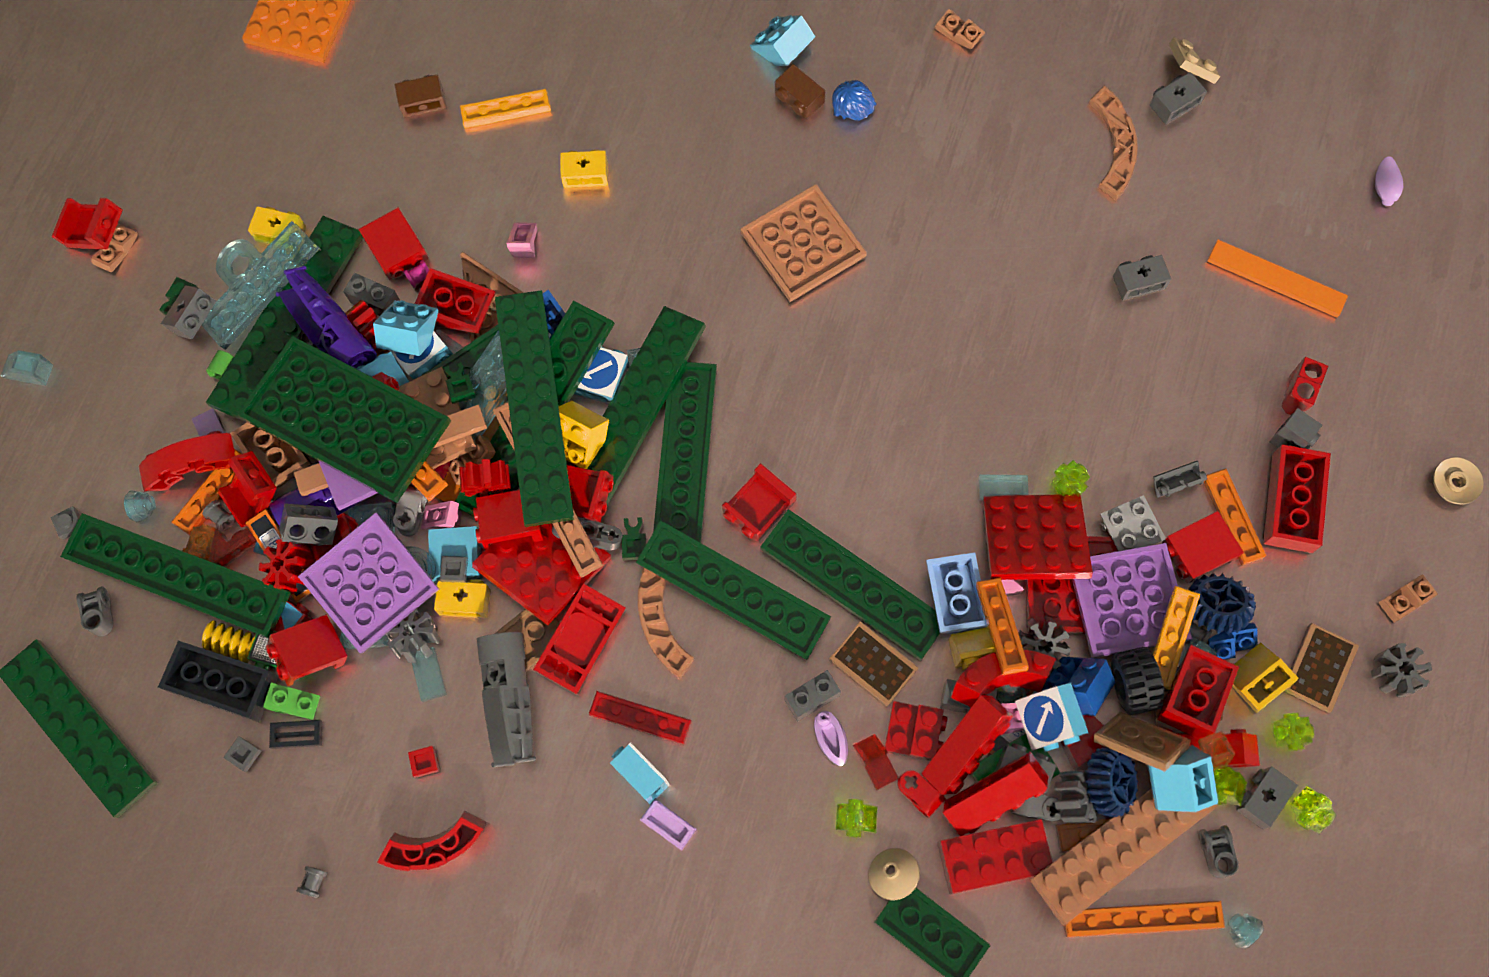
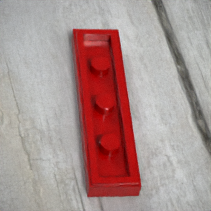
M596 691L588 714L589 716L681 745L685 743L692 722L690 719Z

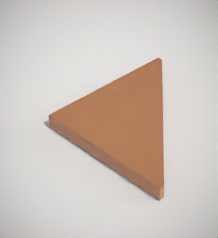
M462 251L460 255L462 259L463 280L496 292L479 333L470 332L472 342L498 325L495 297L524 292Z

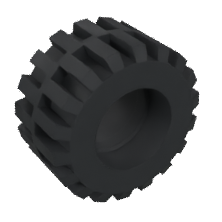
M1144 646L1114 653L1111 661V672L1116 682L1114 687L1119 702L1128 715L1161 709L1164 702V686L1158 664L1150 650Z

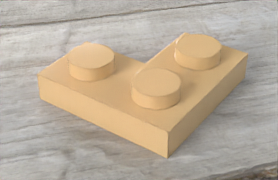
M1174 37L1170 41L1169 46L1180 68L1214 84L1216 83L1220 75L1216 69L1217 65L1213 61L1201 59L1194 52L1193 44L1186 39L1181 41Z

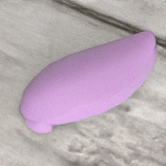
M1390 156L1381 162L1375 178L1376 192L1381 198V203L1385 206H1391L1394 201H1397L1403 190L1402 175L1396 162Z
M821 711L815 717L814 722L817 742L822 752L831 762L838 766H844L848 759V742L844 728L831 712Z

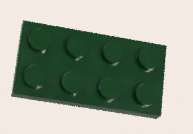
M916 887L908 896L902 899L889 900L874 921L875 924L943 977H969L991 946Z

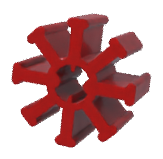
M360 300L345 314L355 329L375 349L376 342L373 323L378 317L364 300Z
M482 459V464H476L471 461L465 463V467H459L461 493L465 492V496L471 497L479 493L480 497L488 496L490 492L499 494L511 488L509 466L505 465V461L498 460L490 464V459Z
M282 539L276 540L277 549L267 546L263 551L264 554L270 557L271 561L269 563H259V571L268 573L262 579V582L265 585H273L277 589L296 592V583L304 585L298 576L302 574L303 569L309 568L314 564L313 560L305 558L308 553H311V550L308 547L292 542H282Z

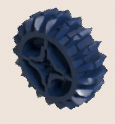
M1213 572L1209 577L1203 574L1200 579H1196L1188 588V590L1200 594L1192 620H1198V627L1206 626L1207 632L1214 629L1217 634L1221 631H1224L1227 635L1232 631L1238 633L1241 628L1245 629L1254 617L1256 609L1254 594L1250 593V587H1243L1242 580L1237 582L1233 576L1227 578L1223 573L1220 576H1216Z
M1107 747L1096 749L1095 753L1091 754V760L1088 761L1089 769L1086 770L1087 780L1085 782L1088 785L1086 792L1090 794L1089 802L1093 803V809L1097 810L1099 814L1118 817L1123 816L1124 813L1128 814L1130 805L1134 806L1133 802L1137 800L1136 792H1138L1137 783L1139 781L1136 774L1138 771L1135 770V761H1131V757Z

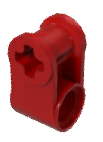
M906 771L898 778V789L928 818L946 800L944 795L916 771ZM913 777L915 779L913 782L915 788H906L905 784L907 781L904 778L909 779Z

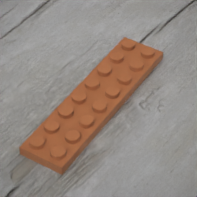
M1151 788L1133 802L1134 806L1130 805L1128 814L1124 813L1123 816L1111 818L1030 879V881L1063 926L1218 807V805L1215 804L1197 812L1157 810Z

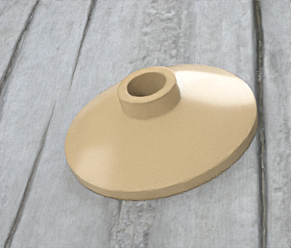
M1457 457L1446 459L1436 467L1433 474L1435 489L1442 498L1451 503L1468 504L1476 500L1482 493L1484 486L1482 474L1472 462ZM1452 480L1457 482V487L1452 483Z
M900 848L887 849L878 854L869 869L871 887L880 897L888 900H898L908 896L917 886L920 876L916 859L908 851ZM895 867V872L888 875V870Z

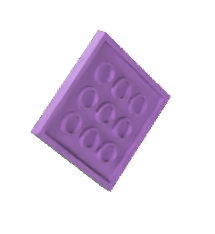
M378 513L373 514L298 576L359 653L365 652L440 589Z
M1163 543L1090 556L1093 571L1092 579H1072L1091 658L1113 655L1116 652L1144 646L1147 648L1155 647L1173 588L1178 586L1167 544ZM1190 629L1186 641H1190L1192 639Z

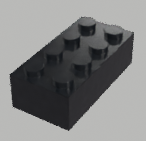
M178 640L157 688L259 723L265 710L263 705L270 684H276L279 676L269 670Z

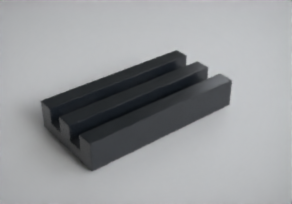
M307 720L270 723L269 748L322 746V741L320 740V736H322V721ZM314 726V731L276 733V729ZM314 736V740L276 742V739Z

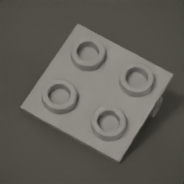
M1144 495L1100 514L1103 520L1101 528L1104 532H1109L1118 551L1151 546L1166 539Z

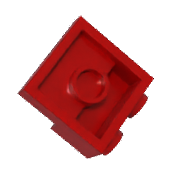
M893 701L884 752L931 761L943 745V741H939L940 731L946 730L948 719L947 716H943L944 709Z

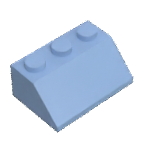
M975 552L926 560L940 633L957 634L988 627L976 589V582L981 581Z

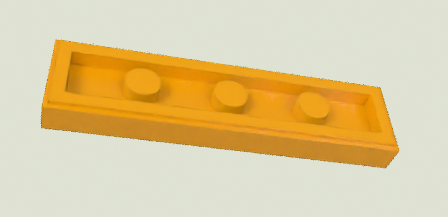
M546 89L460 106L464 128L551 111Z
M1178 586L1173 588L1153 651V656L1156 659L1162 676L1164 689L1167 690L1171 689L1200 597L1199 593Z

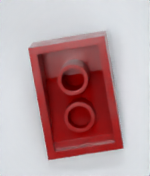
M430 268L414 304H424L428 307L438 308L436 326L479 333L496 292Z
M1190 645L1174 678L1171 689L1167 693L1157 720L1206 742L1216 732L1239 666Z

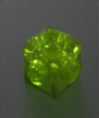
M1072 460L1068 465L1063 463L1055 470L1054 474L1056 476L1051 483L1062 496L1076 494L1079 497L1089 487L1086 483L1090 476L1082 464H1077Z
M1299 713L1283 714L1282 719L1273 722V735L1277 748L1288 747V751L1304 750L1305 745L1313 743L1314 728L1309 722V717H1299Z
M1213 767L1218 799L1217 805L1225 806L1228 803L1241 806L1248 782L1240 772L1230 767Z
M1308 786L1290 803L1296 815V822L1306 830L1310 828L1318 834L1331 825L1336 817L1331 806V800Z
M848 799V804H837L836 830L845 831L847 837H861L862 833H876L877 806L863 804V800Z

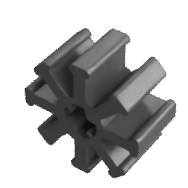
M417 609L409 614L408 621L405 622L403 619L397 624L398 628H392L385 634L390 641L387 644L395 656L400 659L403 654L409 663L417 662L415 659L417 649L421 650L425 658H429L433 652L427 643L439 644L440 637L435 630L437 626L427 612H424V615L421 616Z
M1044 616L1043 628L1039 630L1038 623L1032 617L1026 622L1030 629L1034 631L1033 635L1023 633L1021 630L1018 631L1022 645L1024 643L1028 644L1023 647V650L1035 651L1054 657L1056 660L1053 669L1060 667L1061 663L1053 653L1056 651L1066 656L1070 655L1071 649L1068 644L1060 642L1065 638L1069 639L1067 631L1062 625H1059V628L1054 630L1057 624L1049 616ZM1043 639H1045L1047 645L1044 647L1040 643V641Z
M1398 643L1377 654L1374 661H1378L1382 665L1371 670L1372 678L1387 676L1389 678L1379 689L1384 693L1397 689L1398 698L1406 697L1417 690L1425 688L1430 681L1425 680L1420 675L1432 671L1430 662L1416 665V659L1424 652L1418 647L1406 652V643Z
M1086 770L1061 772L1059 775L1062 782H1055L1054 789L1062 795L1060 800H1055L1056 809H1064L1063 816H1061L1062 821L1070 822L1071 824L1095 823L1098 820L1095 812L1098 811L1093 809V803L1089 802L1090 794L1086 792L1088 788L1087 782H1085L1087 780Z

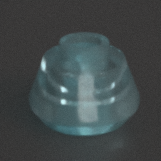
M131 490L124 497L126 514L129 519L135 522H141L149 517L156 508L153 496H149L147 492Z
M1010 685L996 688V700L1000 704L1015 703L1016 700L1027 697L1025 688L1018 686L1010 687Z
M1238 913L1228 923L1230 926L1229 934L1238 948H1248L1264 931L1263 922L1249 914L1241 916Z

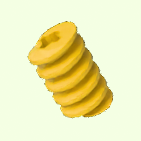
M212 620L204 630L202 647L203 649L249 663L250 660L247 657L255 636L252 639V633L249 631L243 636L242 629H237L234 633L233 626H229L226 629L224 623H220L217 626L216 621Z

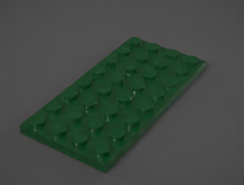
M294 336L287 342L237 413L241 419L398 503L451 422L448 416Z

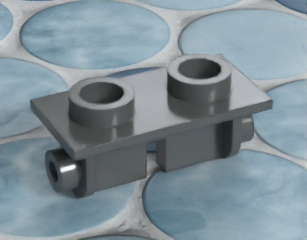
M1194 461L1153 476L1156 497L1164 495L1168 497L1172 493L1183 490L1186 487L1197 484L1201 485L1207 480V475L1204 471L1200 472L1199 462Z

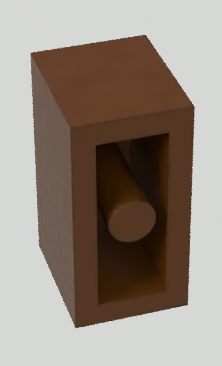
M794 64L775 80L776 96L781 101L787 102L796 114H801L806 119L825 103V90Z
M438 74L395 83L398 105L404 118L447 109L443 87Z

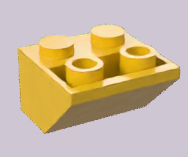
M571 400L559 406L566 460L580 468L588 469L606 440L609 419Z
M988 627L952 634L948 639L955 668L962 667L965 670L976 660L995 652Z
M1260 642L1235 663V665L1239 666L1232 687L1257 714L1294 684L1298 677L1281 658Z

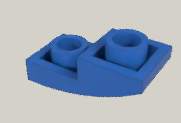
M1253 622L1249 623L1245 629L1241 628L1238 633L1232 631L1227 635L1222 631L1208 639L1209 653L1226 660L1236 658L1235 651L1253 649L1258 645L1257 627Z

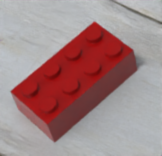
M1283 444L1273 453L1263 544L1308 553L1315 552L1323 545L1331 453Z
M1042 819L937 842L949 895L1034 877L1053 863Z

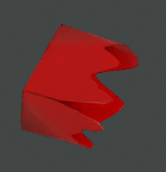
M1308 357L1303 358L1289 377L1291 383L1284 394L1285 398L1281 406L1286 414L1292 415L1297 408L1301 411H1307L1315 404L1329 367L1328 365ZM1305 371L1316 372L1317 378L1309 377ZM1308 383L1313 386L1314 390L1309 399L1299 396L1297 388L1300 384Z

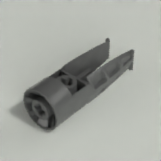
M506 632L479 637L476 640L483 681L482 698L489 743L494 760L491 766H513L514 763L535 761L536 757L532 756L531 703L529 684H527L523 633Z

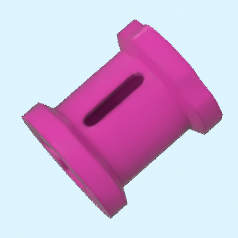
M422 260L420 265L403 272L415 289L417 284L425 281L429 268L424 260Z

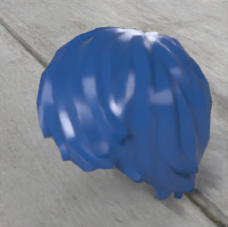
M859 80L841 83L832 95L834 116L838 117L841 115L843 119L850 118L861 121V119L863 120L864 117L867 118L868 115L873 113L874 106L877 104L869 88Z

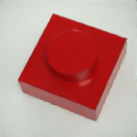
M434 746L408 752L414 778L440 771Z

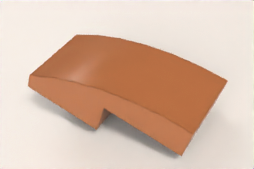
M950 9L947 10L934 27L947 38L969 49H973L985 34L970 19L965 22Z
M117 224L108 250L99 249L91 257L92 264L112 273L128 254L138 236L137 232Z
M480 435L475 442L477 449L452 461L449 471L457 485H460L459 467H465V463L471 461L476 464H482V459L491 460L496 453L488 437Z
M1422 574L1378 603L1393 623L1437 596L1438 593Z

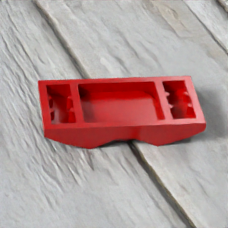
M583 583L533 670L577 694L626 607Z

